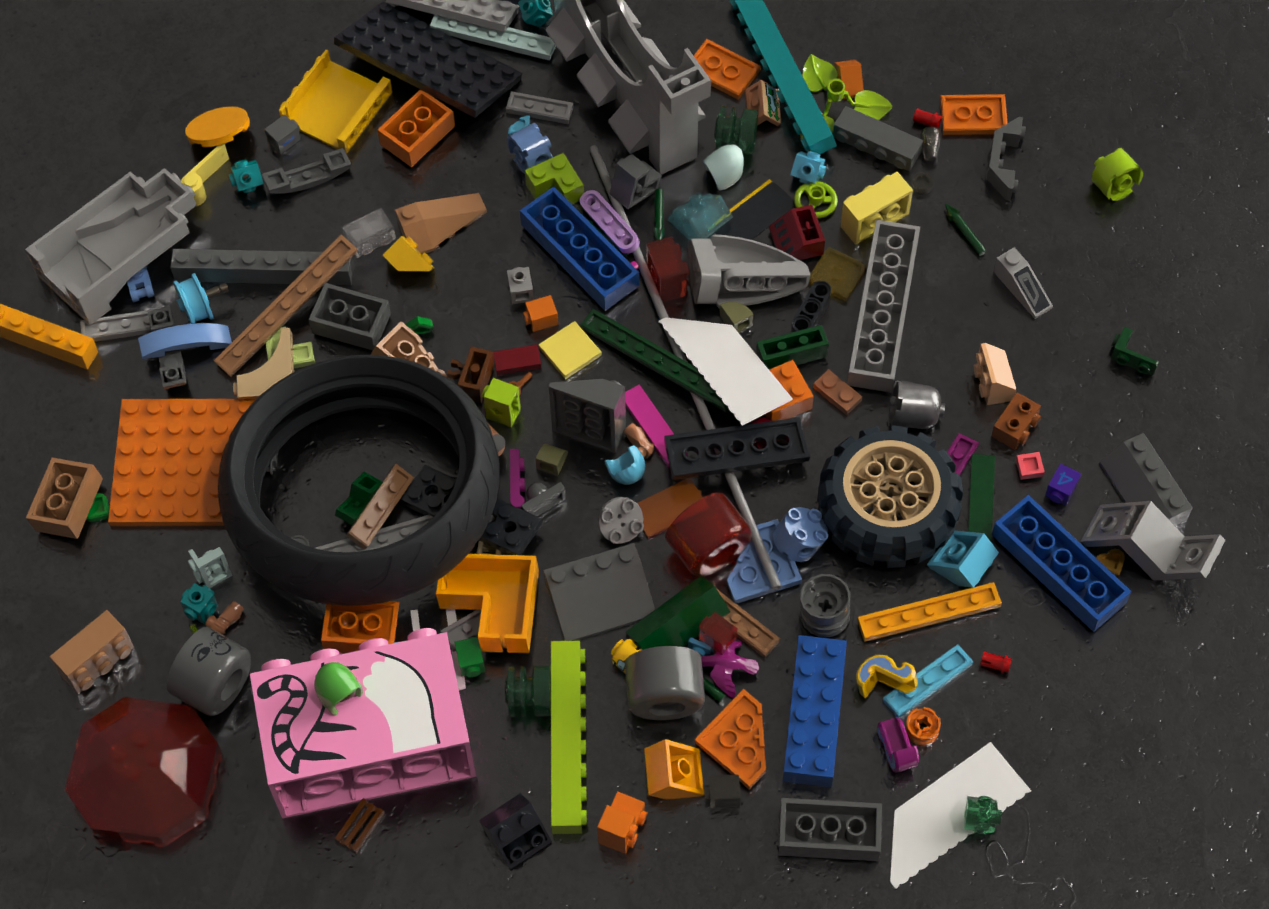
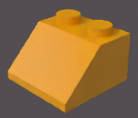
M666 739L644 748L648 795L666 800L704 796L699 748Z

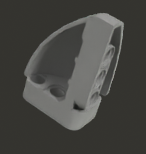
M712 235L711 239H689L688 242L689 277L695 304H717L718 308H720V304L725 302H738L745 306L759 304L801 291L809 284L811 275L808 266L804 262L767 244L727 235Z

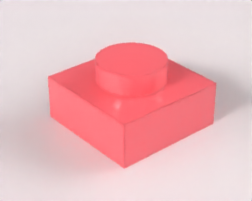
M1040 452L1016 456L1021 480L1044 476L1045 471Z

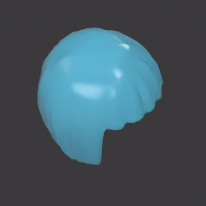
M634 445L628 447L629 451L619 458L604 461L609 474L618 483L624 485L633 484L640 480L645 473L644 457Z

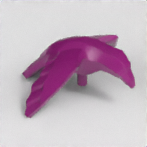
M742 641L714 644V655L701 657L702 667H713L710 673L711 678L731 698H735L736 694L735 685L731 681L732 671L738 669L754 675L759 670L756 660L743 658L735 654V648H739L742 645Z

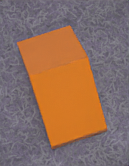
M856 60L834 63L838 74L837 78L844 82L845 91L849 92L851 98H855L858 92L864 91L861 63Z

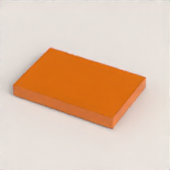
M706 39L694 54L695 59L710 78L711 86L738 100L761 70L760 65L709 39Z
M1005 94L940 96L943 135L994 134V131L1008 123Z

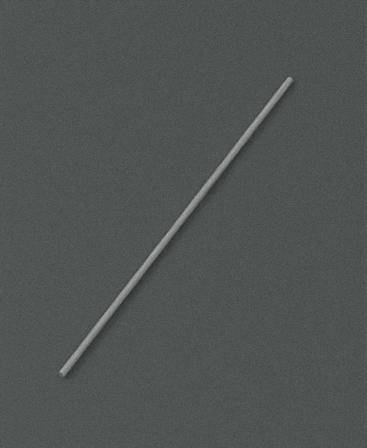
M593 145L589 150L613 208L630 226L622 204L609 194L612 180L598 147ZM638 247L632 253L639 266L660 320L665 317L669 318L640 247ZM665 330L675 356L687 362L680 346L675 343L674 338ZM691 393L706 430L716 429L704 400ZM714 448L716 455H719L720 451ZM734 472L724 473L773 590H778L782 586Z

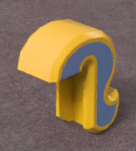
M875 655L867 658L860 665L856 673L859 693L864 698L868 697L877 681L905 694L914 691L918 685L916 672L911 664L903 662L901 667H897L893 659L886 655Z

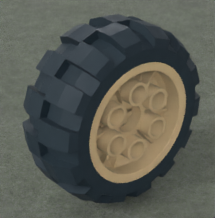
M891 425L890 431H880L879 427L876 426L860 431L859 438L856 440L852 436L846 438L835 447L834 456L832 455L826 459L820 474L817 501L822 519L827 526V532H832V541L844 553L847 554L850 550H853L857 553L856 560L871 566L874 565V561L886 562V568L905 567L906 560L913 559L916 564L934 555L935 548L945 546L953 535L955 525L959 520L963 488L961 477L955 473L956 464L944 449L939 452L935 449L936 441L921 432L918 436L908 434V427ZM918 497H925L926 502L920 500ZM873 506V511L871 514H868L865 510ZM899 512L904 520L897 521L896 516Z

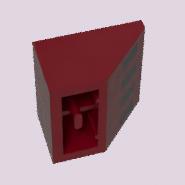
M812 204L789 210L769 226L775 248L792 255L798 260L824 255L825 238Z

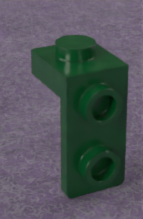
M1124 327L1121 335L1116 333L1111 346L1115 348L1111 359L1120 365L1132 367L1142 374L1153 376L1159 362L1127 349L1126 347L1133 330Z

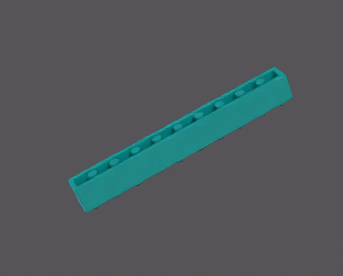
M729 0L733 9H738L740 12L737 14L741 25L746 24L745 33L749 41L754 40L755 44L752 46L756 55L762 56L763 59L760 62L765 72L770 71L771 75L768 78L773 88L778 87L779 90L776 93L780 102H785L787 105L784 109L788 118H794L795 123L792 125L797 135L802 134L803 139H801V143L805 151L810 150L822 154L836 147L833 134L764 1Z

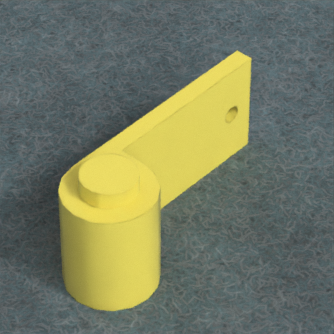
M225 144L219 145L212 150L181 180L184 186L189 185L194 191L195 196L193 197L196 206L203 204L207 197L203 182L229 159Z

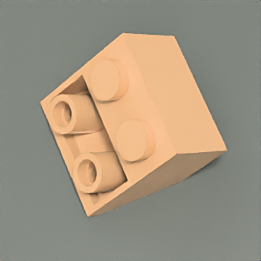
M982 343L979 353H976L977 363L973 367L975 377L979 378L981 383L979 384L980 395L985 397L987 405L1009 402L1015 396L1016 387L1005 350Z

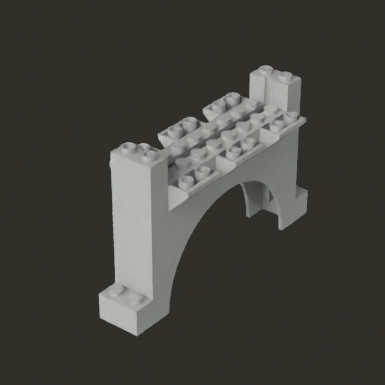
M554 0L555 19L546 28V32L566 61L584 53L589 57L587 63L577 73V77L597 107L618 99L621 106L608 121L628 152L631 154L649 145V160L661 175L697 158L698 121L706 117L698 103L710 97L711 80L688 48L684 49L683 60L678 68L671 67L652 39L641 37L637 31L641 24L624 0ZM601 34L603 39L611 46L612 52L622 62L623 68L629 72L633 81L611 59L601 44Z

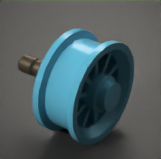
M195 273L191 274L190 279L180 283L177 280L173 281L179 297L176 300L181 312L185 311L190 324H195L206 318L214 319L208 299L229 291L226 283L205 291L201 287Z

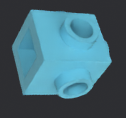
M801 151L796 154L790 175L800 178L799 181L805 184L816 183L820 178L823 179L825 175V159L820 158V154L808 151V153Z

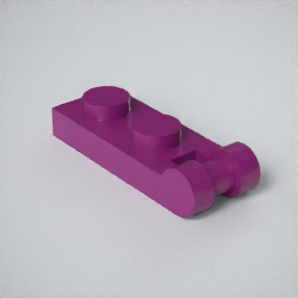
M510 449V501L512 506L522 509L521 505L525 503V500L521 496V492H525V478H521L520 471H525V459L520 457L519 449Z

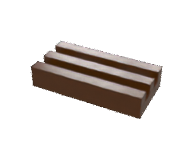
M363 798L335 837L336 842L357 854L385 814L384 810L378 809L374 804H370ZM365 808H367V810L364 812V814L362 815V817L360 818V820L357 822V824L355 825V827L353 828V830L350 832V834L348 835V837L346 838V840H344V837L347 835V833L349 832V830L351 829V827L354 825V823L356 822V820L359 818V816L361 815V813L363 812V810H364ZM372 812L375 813V815L368 823L364 831L361 833L357 841L354 843V845H352V840L360 831L368 817L371 815Z

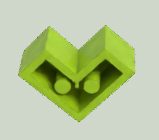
M564 153L525 170L526 186L534 199L555 187L573 205L580 201V197L584 193V184Z

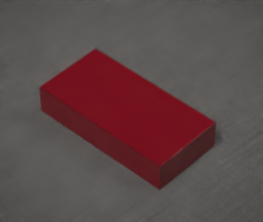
M538 344L493 351L497 375L542 368Z

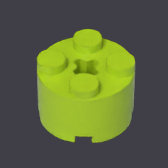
M1122 148L1116 149L1106 157H1099L1094 163L1095 169L1092 173V182L1108 199L1111 198L1113 201H1118L1133 192L1131 187L1135 183L1139 185L1143 178V170Z

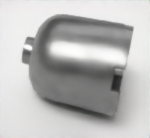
M907 381L895 382L892 396H895L896 399L895 405L889 408V424L908 428L929 429L937 423L939 417H943L945 403H941V396L936 388Z

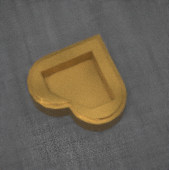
M1111 549L1107 554H1099L1096 558L1119 578L1125 560L1124 553L1119 549Z

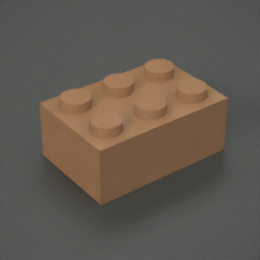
M51 458L26 519L37 532L78 539L103 480L102 476L92 464Z
M106 610L49 657L61 677L79 694L82 690L89 689L99 676L108 673L116 662L126 658L134 646L126 629Z

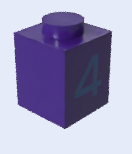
M1060 463L1048 485L1045 496L1055 503H1061L1066 506L1079 483L1081 473Z

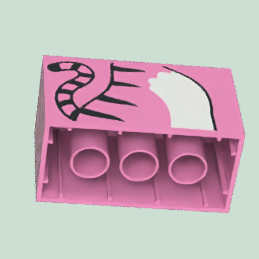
M431 628L419 629L411 632L407 637V641L388 644L386 639H371L361 643L359 651L340 654L336 649H323L314 652L310 656L311 661L291 665L289 660L275 659L264 663L261 666L262 671L250 673L267 782L282 819L361 802L363 798L371 800L476 777L447 632L437 634L436 630ZM331 662H339L347 666L358 679L363 689L362 696H356L355 693V696L337 703L335 705V708L338 710L337 715L332 714L323 706L314 686L318 670L323 665Z

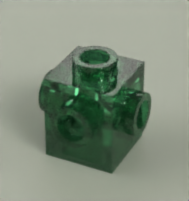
M967 796L963 818L964 829L973 830L979 834L994 833L996 824L1000 825L1002 810L998 809L997 800H993L988 796Z

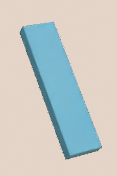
M957 644L916 674L918 685L914 691L905 694L894 689L883 697V702L896 717L900 718L971 667L973 661Z

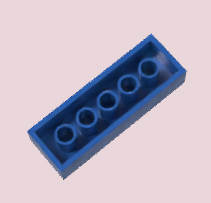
M552 187L520 210L521 225L605 311L639 287V271L555 187Z
M1029 495L995 522L992 536L1093 632L1128 602L1132 591Z
M802 635L798 637L783 782L832 788L847 645L845 640Z

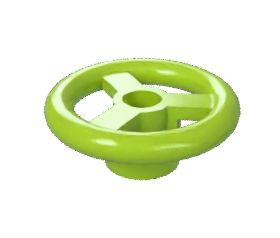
M819 181L811 184L804 183L797 189L794 195L796 208L803 206L801 204V195L804 191L808 195L809 205L812 204L814 209L816 206L821 205V203H831L826 210L815 212L817 219L829 216L835 210L838 202L834 189L828 184Z

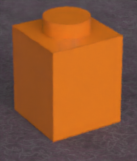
M551 295L525 302L526 311L523 312V317L526 325H531L533 332L559 325L558 313Z

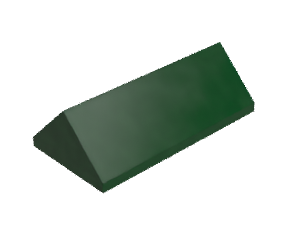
M700 576L625 633L642 650L661 646L685 647L688 645L690 638L696 639L705 629L711 627L713 622L717 623L728 615L730 610L716 587L703 576Z

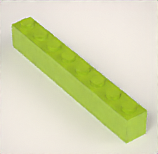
M551 641L552 834H582V825H587V810H582V801H587L586 786H582V778H586V763H582V755H586V740H581V732H586V717H581V709H586V694H581V686H586L585 671H581V664H585V649H581L580 641Z

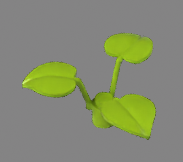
M812 54L808 57L802 76L811 92L817 93L822 89L827 91L828 102L822 115L831 132H833L835 122L826 115L829 112L831 103L839 102L843 97H846L850 105L855 107L854 110L877 120H880L892 109L891 103L886 98L869 90L858 92L855 95V102H853L849 92L845 91L844 82L837 79L836 68L829 62L819 59Z

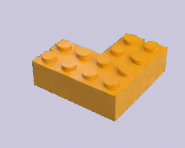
M468 554L456 567L438 580L436 596L440 609L481 610L478 632L481 652H503V648H507L508 653H529L539 576L536 556Z

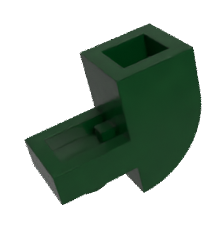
M363 472L351 483L349 497L336 509L335 516L353 526L383 481Z

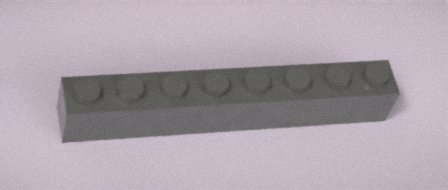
M173 249L171 271L174 280L178 282L190 279L191 274L195 273L199 282L291 284L323 252ZM352 258L326 283L332 285H352Z

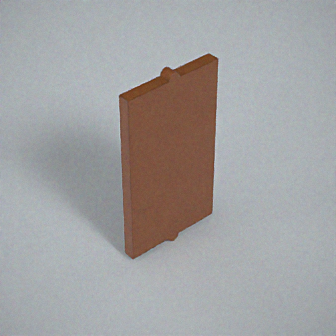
M687 478L637 503L643 513V531L648 539L708 510V506L701 496V490L696 488L691 478Z

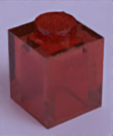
M716 612L710 618L708 616L705 617L699 625V639L721 655L737 639L738 628Z

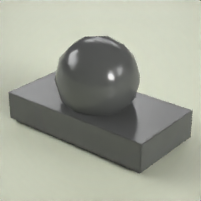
M561 482L549 489L543 483H533L526 492L529 501L521 506L522 510L539 516L566 500L565 487Z

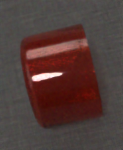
M714 493L698 500L685 509L667 529L665 540L690 573L700 577L714 574L733 562L748 546L752 537V530L725 494Z

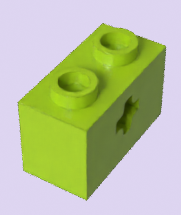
M493 378L490 385H486L482 393L486 418L512 428L521 410L519 387Z

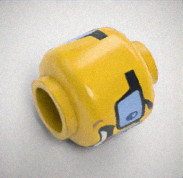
M622 639L616 643L611 651L612 663L625 673L626 659L642 649L634 640L627 639L624 641Z

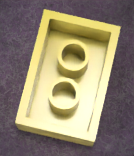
M898 172L886 175L880 182L873 186L865 187L862 192L855 196H849L843 202L840 227L855 245L874 235L876 220L895 223L909 215L913 189Z

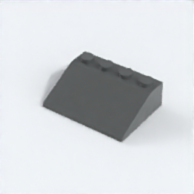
M605 379L551 382L548 387L552 431L616 453L626 429L625 386H622L617 381Z
M634 543L544 570L545 584L565 641L581 640L639 622L655 610L642 563Z

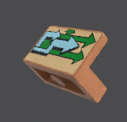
M759 80L746 88L748 125L756 127L766 120L776 126L780 125V103L776 93L778 89L773 88V86L763 80Z

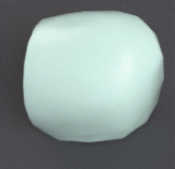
M736 145L722 146L703 160L706 171H710L719 191L734 185L742 176L744 158L742 150Z

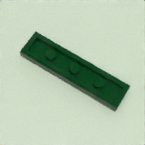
M972 454L968 532L984 533L991 542L995 456Z

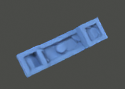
M213 323L172 326L138 338L142 359L165 356V351L209 345L210 350L227 348L232 343L228 326Z

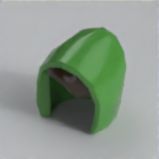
M339 662L323 665L315 676L314 686L316 694L323 706L334 715L338 714V710L335 708L337 703L355 696V693L359 697L363 694V689L358 679L347 666Z

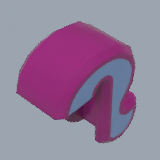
M896 717L879 722L877 725L878 736L884 745L885 754L891 769L897 773L917 767L919 763L917 746L911 747L903 721Z

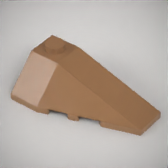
M475 193L415 202L395 209L397 224L402 235L405 238L408 236L412 238L418 245L416 249L423 254L424 252L434 251L445 239L455 236L456 231L463 226L467 227L487 213V209L480 194Z
M402 321L376 345L371 355L390 356L416 362L447 377L445 372L440 370L434 363L433 355L427 353L421 345L423 341Z

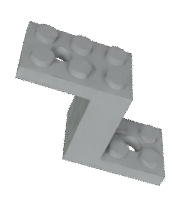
M1152 501L1100 505L1080 542L1085 547L1120 545L1152 580L1206 578L1221 551L1225 539L1220 534L1184 536Z

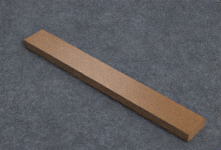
M341 234L214 362L232 377L358 252L357 248Z

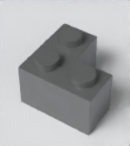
M631 154L616 163L609 194L629 209L655 193V190L659 187L662 175L644 160L640 161Z

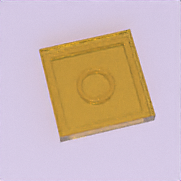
M828 246L810 274L809 284L813 285L817 281H826L831 286V295L847 302L866 272L868 265Z

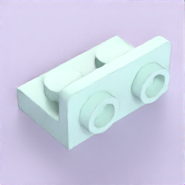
M220 547L207 551L200 558L197 557L193 549L188 551L191 557L188 563L199 584L203 582L205 586L211 588L233 576Z

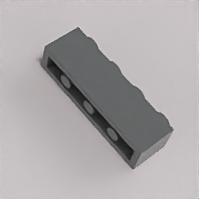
M845 106L834 123L833 137L838 141L872 154L880 160L892 163L900 169L910 171L921 154L923 140L850 107Z

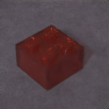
M672 236L646 244L647 266L663 303L686 296V288L689 286L687 277L689 275L688 265L686 262H682L680 246L674 243Z

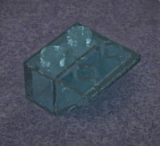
M695 193L685 205L676 207L673 210V214L667 219L687 239H706L733 218L721 195Z

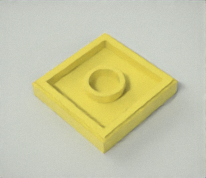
M575 321L538 344L541 352L565 380L602 356L601 350Z

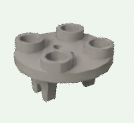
M613 498L605 503L599 512V530L606 539L615 544L629 542L644 529L643 513L639 505L630 498Z

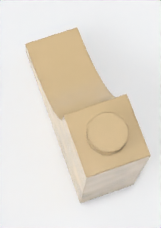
M281 328L278 346L274 354L264 365L252 372L237 375V382L233 383V392L239 401L256 400L272 385L289 374L294 373L293 334L290 328Z

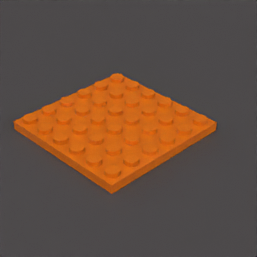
M122 399L108 519L109 525L225 526L218 499L220 462L231 432L241 416L255 400Z

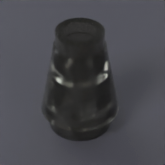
M924 128L920 134V139L923 140L924 160L935 161L937 160L941 134L937 128Z

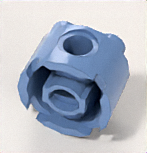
M532 123L507 137L510 154H515L516 158L513 160L524 174L526 169L553 158L549 151V148L552 147L551 142L546 135H541L536 123Z
M803 507L791 508L773 533L777 549L781 553L785 552L788 554V559L797 562L811 559L828 538L827 526L824 524L821 512L817 509L810 510Z

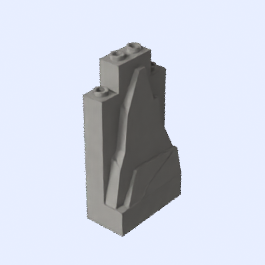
M165 168L146 182L140 176L137 178L133 173L129 172L25 249L37 276L91 325L111 310L110 301L134 274L189 234L188 220L184 214L196 206L193 197L195 193L189 185L184 186L175 173L171 174Z

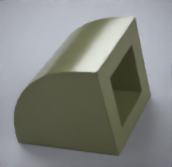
M738 302L720 304V317L725 324L732 325L738 333L753 326L754 314L747 306Z
M546 443L543 444L535 458L536 469L558 476L568 451Z

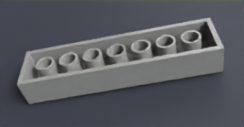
M876 220L847 384L849 386L892 393L920 232L919 226Z

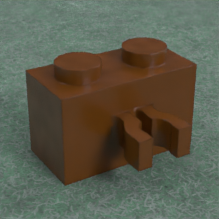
M471 346L465 364L458 360H451V367L458 370H448L447 378L459 379L458 386L474 402L482 403L483 390L488 385L494 368L493 351Z

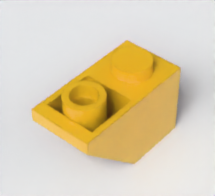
M401 236L383 254L398 271H432L435 268L432 265L434 261L425 252L421 254L416 249L418 245L409 236L407 238Z

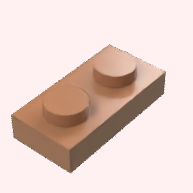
M829 369L813 383V388L845 415H848L862 401V396Z

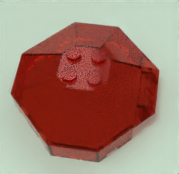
M123 697L82 724L65 791L91 829L118 832L125 842L139 844L141 842L154 843L155 846L165 847L207 819L209 812L208 804L210 796L213 795L217 778L216 771L218 763L221 762L222 751L192 706Z

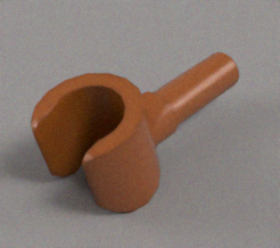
M528 372L520 381H511L509 384L519 387L520 396V388L533 375L531 372Z

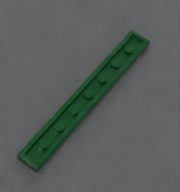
M592 309L580 324L582 330L722 411L727 412L729 409L728 405L723 403L722 398L716 394V390H713L710 383L704 379V375L699 373L698 368L599 311Z

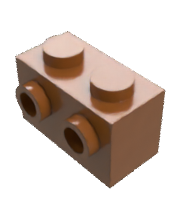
M1017 392L995 423L991 437L1016 450L1020 443L1024 444L1030 434L1028 431L1031 426L1035 428L1041 419V415H1039L1041 405Z

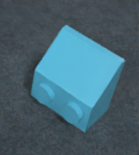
M954 530L948 542L937 550L927 566L957 586L974 588L987 568L992 565L999 552L984 533Z

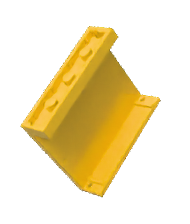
M325 50L321 56L316 58L313 67L304 74L303 80L299 85L293 88L289 98L280 105V117L286 115L290 120L293 119L297 122L300 132L337 150L344 148L347 154L392 94L391 80L382 77L379 83H376L330 61L329 51Z

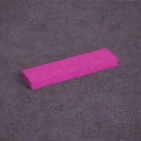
M639 384L625 392V406L639 427L642 428L651 444H654L655 450L666 466L670 467L664 444V436L674 435V433Z

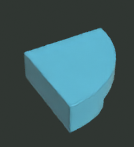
M530 115L519 118L518 121L511 125L508 130V136L530 125Z

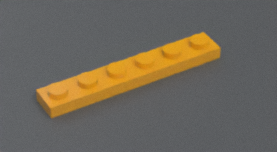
M993 582L859 616L857 622L863 640L866 642L999 608L1002 602Z

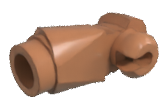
M634 423L630 424L624 430V434L632 445L640 450L643 457L647 459L654 450V444L649 443L641 427L636 426Z
M232 601L218 619L212 615L207 619L205 625L222 635L226 634L225 630L241 618L240 616L244 608L237 602Z

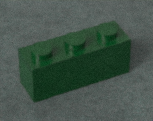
M822 325L757 341L756 355L768 369L794 360L795 364L799 365L826 358L828 356L829 343Z

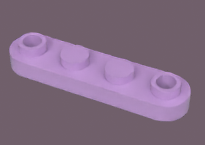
M589 190L582 194L580 204L588 216L621 252H634L639 247L640 241L632 228L599 192Z

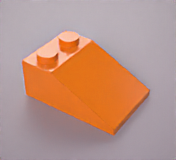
M388 601L360 606L326 604L321 638L323 649H336L340 653L359 651L361 643L377 638L386 639L388 644H393L395 642L399 602Z

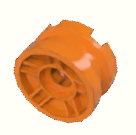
M926 707L916 708L907 717L905 730L909 740L915 745H930L938 737L941 726L940 717L938 718L935 714L936 712ZM924 723L927 726L924 727L923 730L920 729L919 724Z

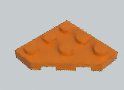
M743 689L695 738V743L749 790L766 773L762 704Z

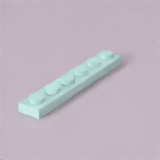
M434 15L430 24V28L441 30L449 36L546 60L551 59L556 47L550 37L510 27L505 32L439 15Z

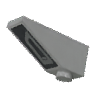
M1015 247L997 257L994 273L1034 319L1053 308L1029 263Z

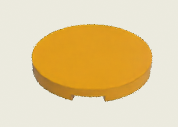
M221 107L207 111L194 118L187 125L185 133L191 144H201L202 147L219 146L234 139L233 136L241 131L245 132L250 125V119L246 110L242 108Z

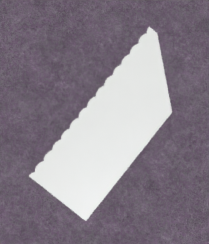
M666 317L658 321L663 324V328L674 338L675 343L680 346V349L686 353L687 358L692 360V364L698 368L699 373L704 375V379L710 383L711 388L716 390V394L722 398L723 403L728 405L735 418L741 421L742 426L793 400L732 325Z
M991 742L895 810L890 882L895 889L899 887V884L907 882L909 877L915 876L919 870L925 869L929 863L936 861L938 856L944 855L948 849L955 847L958 842L965 840L968 834H973L977 828L983 827L987 821L994 819L997 814L1005 811L1006 807L1012 806L1016 800L1023 798L1025 793L1031 792L1030 788Z

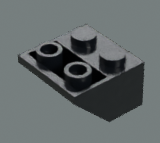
M521 793L479 820L489 840L510 869L552 842L531 802Z

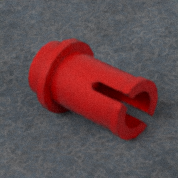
M918 108L913 116V122L930 126V129H938L942 120V116H939L937 112L933 114Z
M984 651L980 666L999 670L1001 674L1004 672L1009 673L1012 659L1008 658V655L1003 657Z

